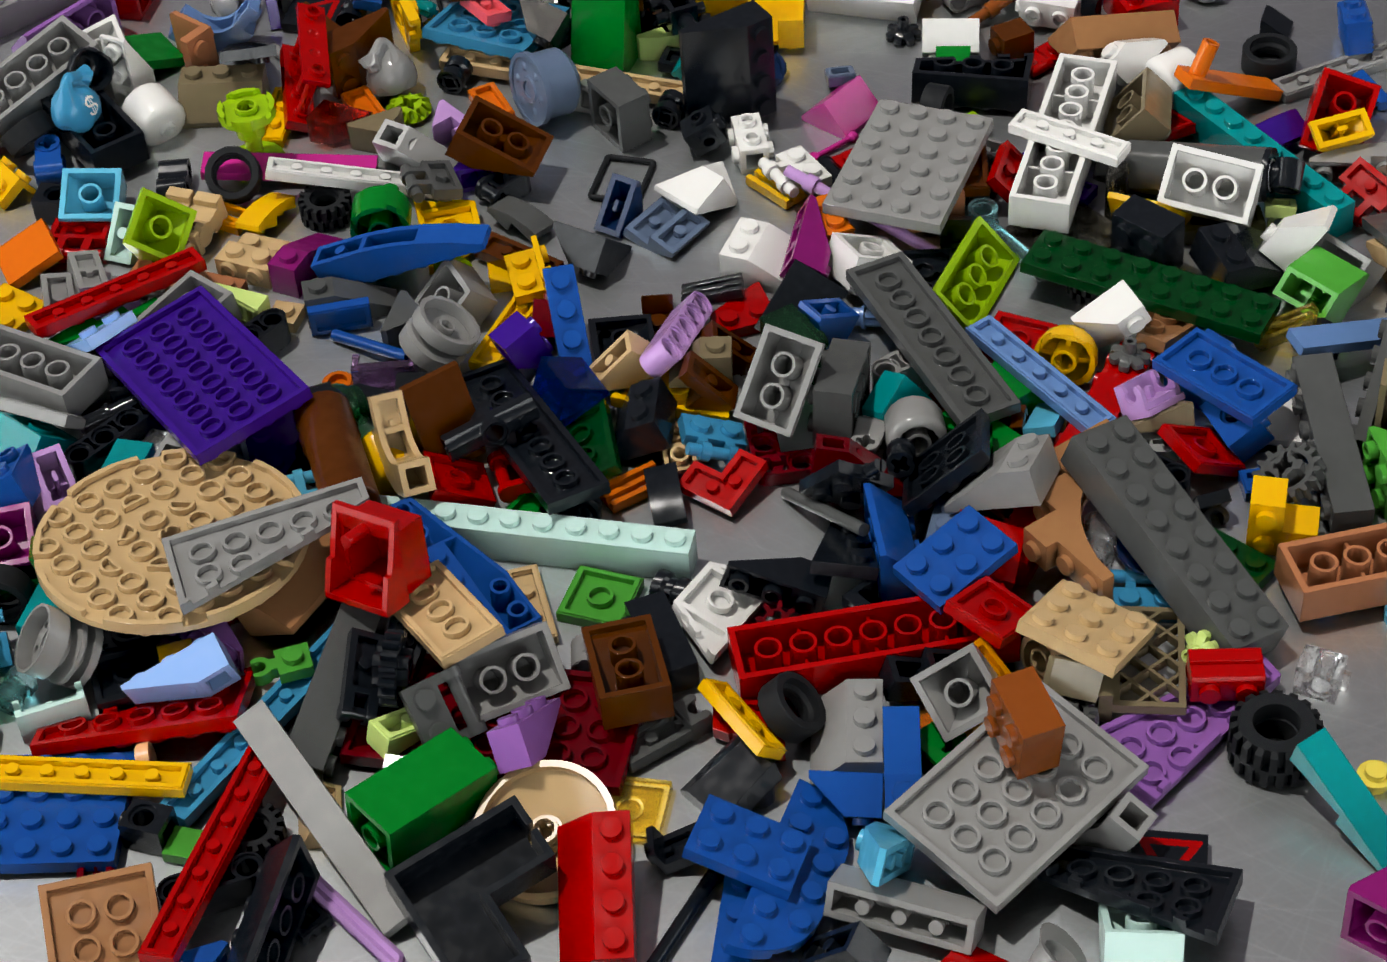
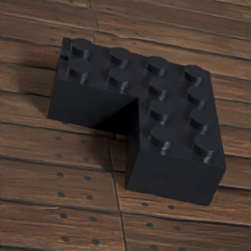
M514 795L383 874L387 891L433 962H531L530 954L498 907L557 872L555 853L538 828L534 829L533 821Z

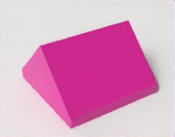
M858 75L835 89L804 113L802 121L840 139H844L848 136L849 132L855 131L858 133L865 127L878 101L862 77Z

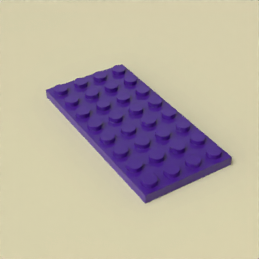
M202 285L94 349L97 356L102 357L106 367L200 466L216 459L224 451L244 442L252 434L272 425L283 415L300 408L306 401L313 398L309 386Z

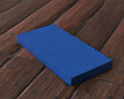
M1198 327L1152 360V369L1251 428H1254L1293 398L1298 391V385Z

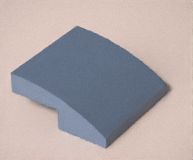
M661 196L624 228L623 236L655 254L672 258L709 226L710 221L700 214H693L685 208L679 209Z

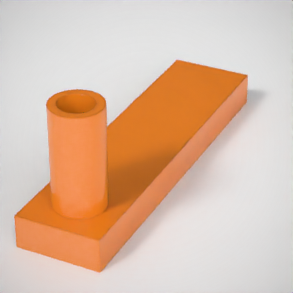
M1203 38L1191 67L1178 65L1174 76L1190 90L1279 102L1284 92L1266 77L1209 69L1220 46L1217 41L1210 38Z

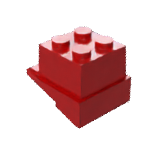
M335 500L332 502L330 556L326 558L325 596L389 618L410 602L409 594L432 576L421 515L372 500H367L359 506Z

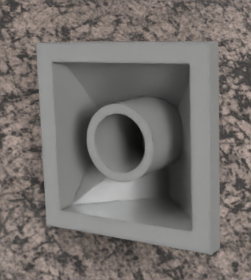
M974 642L909 679L944 742L947 743L984 722V717L987 716L988 711L986 697L990 695L991 679L997 678L998 674Z

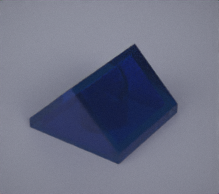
M541 356L532 387L565 427L610 394L582 357Z

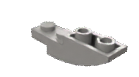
M1387 142L1350 145L1310 157L1308 166L1335 186L1344 187L1338 177L1361 156L1387 177Z

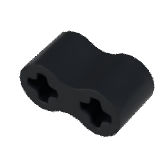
M189 158L158 162L157 194L166 197L165 194L169 186L190 189L192 169Z

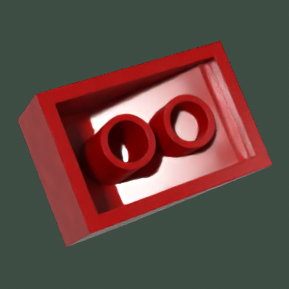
M1324 67L1315 82L1308 104L1299 147L1319 154L1323 153L1318 151L1308 126L1310 121L1364 107L1371 121L1381 86Z

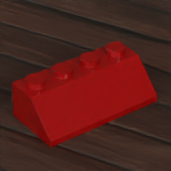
M630 810L591 812L558 826L560 962H637L634 842Z

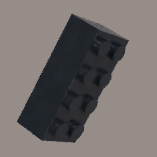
M104 90L96 92L101 100L102 113L89 131L77 133L58 128L55 133L85 168H122L123 171L150 159L143 131ZM54 94L41 99L43 110L46 111L50 118L51 99Z

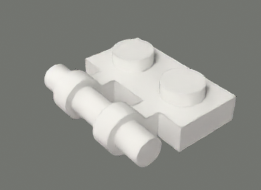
M801 145L776 154V162L770 161L767 157H762L758 162V166L762 169V174L768 180L775 181L776 188L783 194H788L791 198L799 194V189L802 185L783 175L788 165L807 175L811 173L822 180L821 183L827 186L832 185V175Z

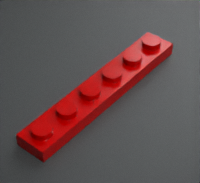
M189 247L24 315L26 326L35 336L41 338L51 337L68 327L80 325L92 317L109 313L114 308L126 303L138 301L141 297L157 290H164L176 283L190 270L196 273L207 270L205 259L193 247Z

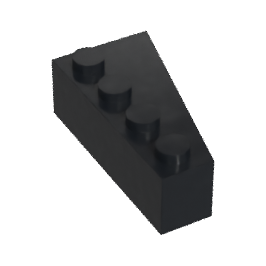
M1024 53V58L1010 59V54H998V59L983 60L981 55H970L962 61H956L954 56L916 58L912 71L911 103H920L925 86L932 82L952 86L955 96L954 108L1000 109L1012 113L1019 112L1022 108L1027 109L1033 84L1034 53Z

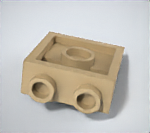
M245 231L237 242L229 240L214 258L217 273L246 279L249 285L271 290L272 283L267 264L283 245L291 242Z

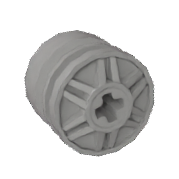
M41 603L31 611L21 628L14 654L15 667L20 673L42 680L49 677L51 683L63 685V687L76 690L74 682L81 680L83 687L91 678L98 664L104 640L103 629L78 621L57 607Z

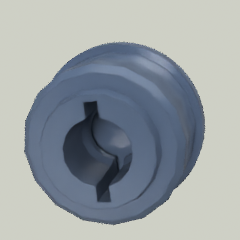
M552 47L533 53L523 51L516 53L512 57L509 66L510 88L517 109L526 122L537 127L547 124L550 119L573 113L579 103L581 82L575 64L565 52Z

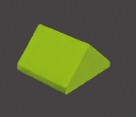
M142 187L122 244L139 260H150L152 262L185 250L197 211Z

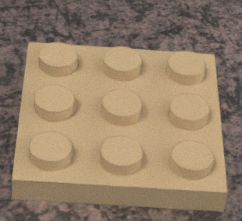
M1062 579L1019 619L1015 632L1113 678L1154 636L1158 624L1147 619L1140 612L1130 611L1115 604L1108 597L1098 596L1083 589L1076 582Z

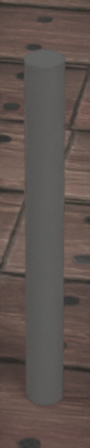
M789 486L782 488L781 497L862 537L869 533L870 528L868 524L827 504L815 501L812 497L801 494Z

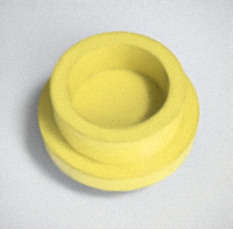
M1368 760L1361 763L1357 768V774L1371 794L1381 795L1387 791V763L1380 760Z

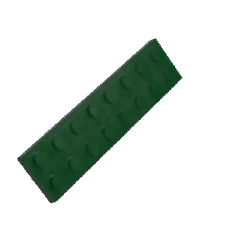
M1046 229L1043 230L1020 264L1021 273L1097 296L1102 295L1121 280H1124L1149 312L1205 329L1209 328L1215 332L1258 345L1281 306V299L1271 297L1265 293L1254 292L1235 284H1227L1205 275H1197L1180 270L1175 266L1160 264L1144 257L1133 256L1114 248L1103 247L1090 243L1087 240L1076 239L1063 235L1060 232Z

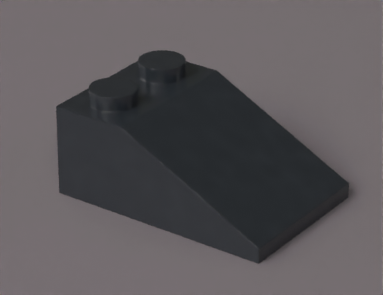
M1223 222L1198 228L1189 255L1203 275L1227 284H1235L1248 290L1277 285L1285 272L1259 251L1263 242L1260 236L1264 230Z

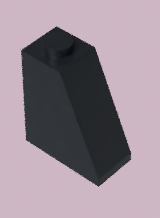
M795 259L754 328L762 333L765 323L798 334L803 331L798 309L800 300L840 298L843 301L849 291Z

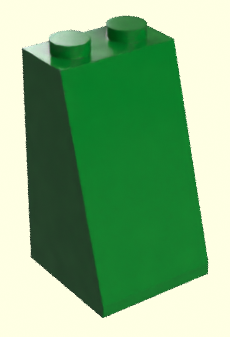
M572 0L571 60L573 63L602 69H611L617 66L621 71L629 73L638 59L636 35L641 34L639 1Z
M450 727L346 791L347 815L382 866L388 871L459 829L476 813L485 794L498 781L499 771L495 762L488 756L484 757L475 749L468 737H462Z

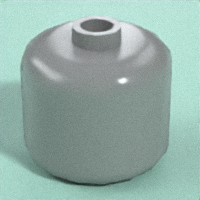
M911 395L900 398L889 407L884 415L886 445L888 446L896 438L903 437L909 439L916 447V456L947 434L942 410L933 400L924 396Z

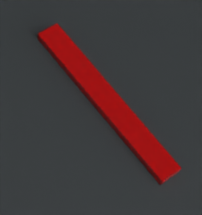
M248 745L141 945L137 953L140 962H179L268 791L273 778L250 745Z

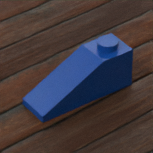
M882 706L885 809L922 777L919 706Z

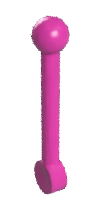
M851 131L846 138L818 153L811 152L809 154L818 160L821 156L849 142H856L859 138L858 133Z

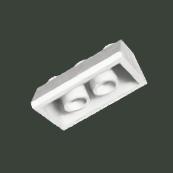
M1173 143L1157 201L1193 216L1221 223L1228 222L1251 227L1259 199L1264 165Z

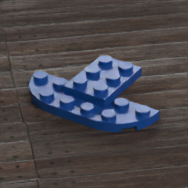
M802 779L798 780L780 823L709 794L681 857L752 886L728 939L724 953L746 959L763 960L771 959L772 954L788 950L794 952L805 945L815 934L822 920L828 880L842 863L845 864L849 850V834L842 814L816 786Z

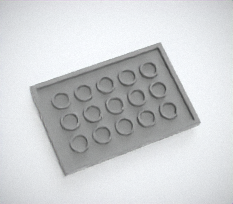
M880 99L822 203L823 213L940 235L993 130L994 118L984 117L979 114L954 112L949 109L925 107L920 104L913 105L896 102L895 100Z
M1043 681V685L1066 725L1058 767L1017 780L1011 767L1006 768L1003 764L999 751L1000 746L995 737L991 738L988 735L983 723L883 812V819L995 914L1003 909L1128 791L1148 774L1149 770L1148 764Z

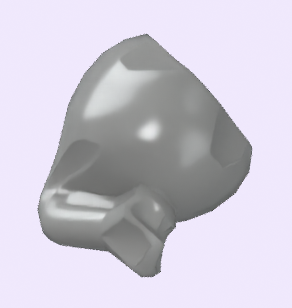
M385 37L375 39L369 53L358 60V63L367 69V85L371 93L376 96L397 95L415 86L417 83L418 75L414 63Z

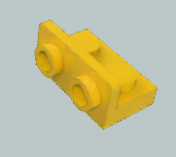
M536 235L530 236L533 248L503 255L517 306L531 303L534 298L543 299V293H546L542 269L550 268L551 265L545 266L544 263L550 262L545 244L539 246Z

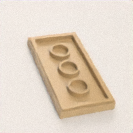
M435 560L430 563L432 576L409 594L410 602L393 615L439 665L446 670L503 637L506 633L503 625L439 560Z

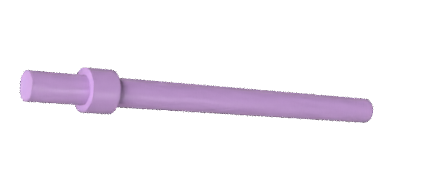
M788 165L784 170V176L802 185L801 188L812 195L815 193L825 195L831 189L829 186L821 183L822 180L811 173L807 175L791 165ZM868 222L917 250L939 249V247L904 228Z

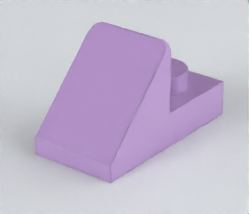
M444 99L438 101L432 123L434 140L442 145L452 140L464 117L463 113Z

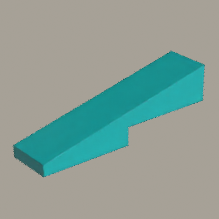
M1324 727L1297 744L1290 757V761L1339 815L1335 822L1336 825L1371 865L1379 871L1387 867V815Z

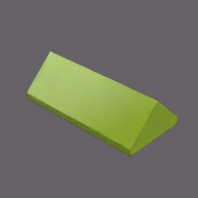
M978 216L937 280L933 291L965 330V327L988 315L1020 258L981 216Z

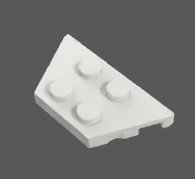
M709 561L673 601L672 609L709 663L713 664L728 647L727 627L748 624L766 602L720 587V581L727 565Z

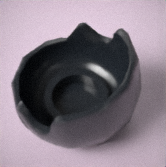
M90 46L81 47L70 56L66 67L67 72L76 71L83 64L88 65L94 72L89 88L95 92L104 90L111 83L114 75L113 62L110 57L100 50Z

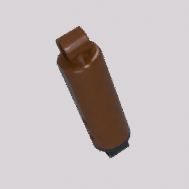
M330 381L310 386L313 398L306 401L300 408L293 410V420L299 433L303 452L308 459L317 490L362 476L370 500L381 503L361 441V433L346 394L339 389L332 388Z

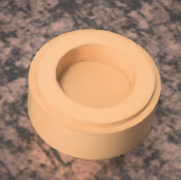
M150 741L136 744L134 748L135 760L157 761L154 747Z

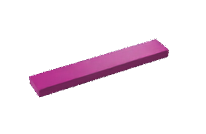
M204 152L200 171L201 180H205V166L209 157L215 152ZM251 153L260 164L263 172V181H272L265 180L266 166L270 156L378 169L379 163L378 155ZM239 159L225 161L217 171V180L250 181L251 179L249 166Z

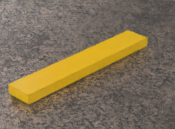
M0 755V790L185 798L193 774L192 764L188 762Z

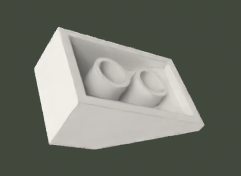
M740 217L719 253L720 277L742 273L744 288L760 282L764 292L774 294L783 280L779 275L791 235L769 222Z

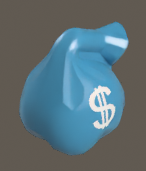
M86 64L80 66L76 71L65 73L60 81L59 89L55 91L51 99V118L54 125L61 130L85 133L93 127L95 121L102 113L99 95L89 88L94 72Z

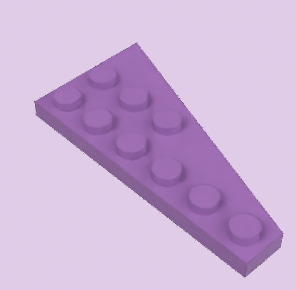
M1262 654L1266 674L1265 690L1271 693L1280 684L1281 673ZM1186 685V715L1127 713L1101 725L1100 727L1149 765L1148 774L1129 792L1152 809L1228 735L1230 715L1232 711H1235V705L1239 701H1218L1214 704L1190 702L1188 686ZM1171 693L1159 698L1163 702H1178V698Z

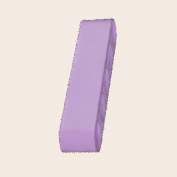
M694 291L675 307L639 358L640 364L649 376L653 378L663 376L683 358L713 312L712 304L704 294Z

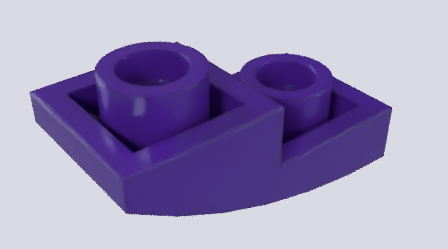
M1292 109L1260 122L1255 126L1286 148L1300 140L1304 120L1297 109Z

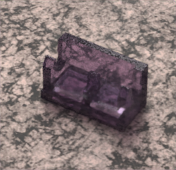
M352 355L350 371L353 386L360 383L395 391L396 373L419 372V366L409 357L408 360L359 363L360 355Z

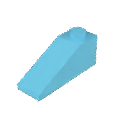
M875 821L866 825L865 829L862 828L858 834L855 849L859 851L857 863L870 884L879 887L910 870L915 845L891 825Z

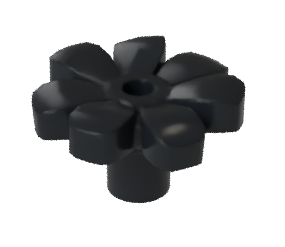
M907 16L898 17V25L891 23L887 26V42H893L896 45H902L905 42L906 46L915 45V39L921 38L919 26L917 24L909 25V18Z

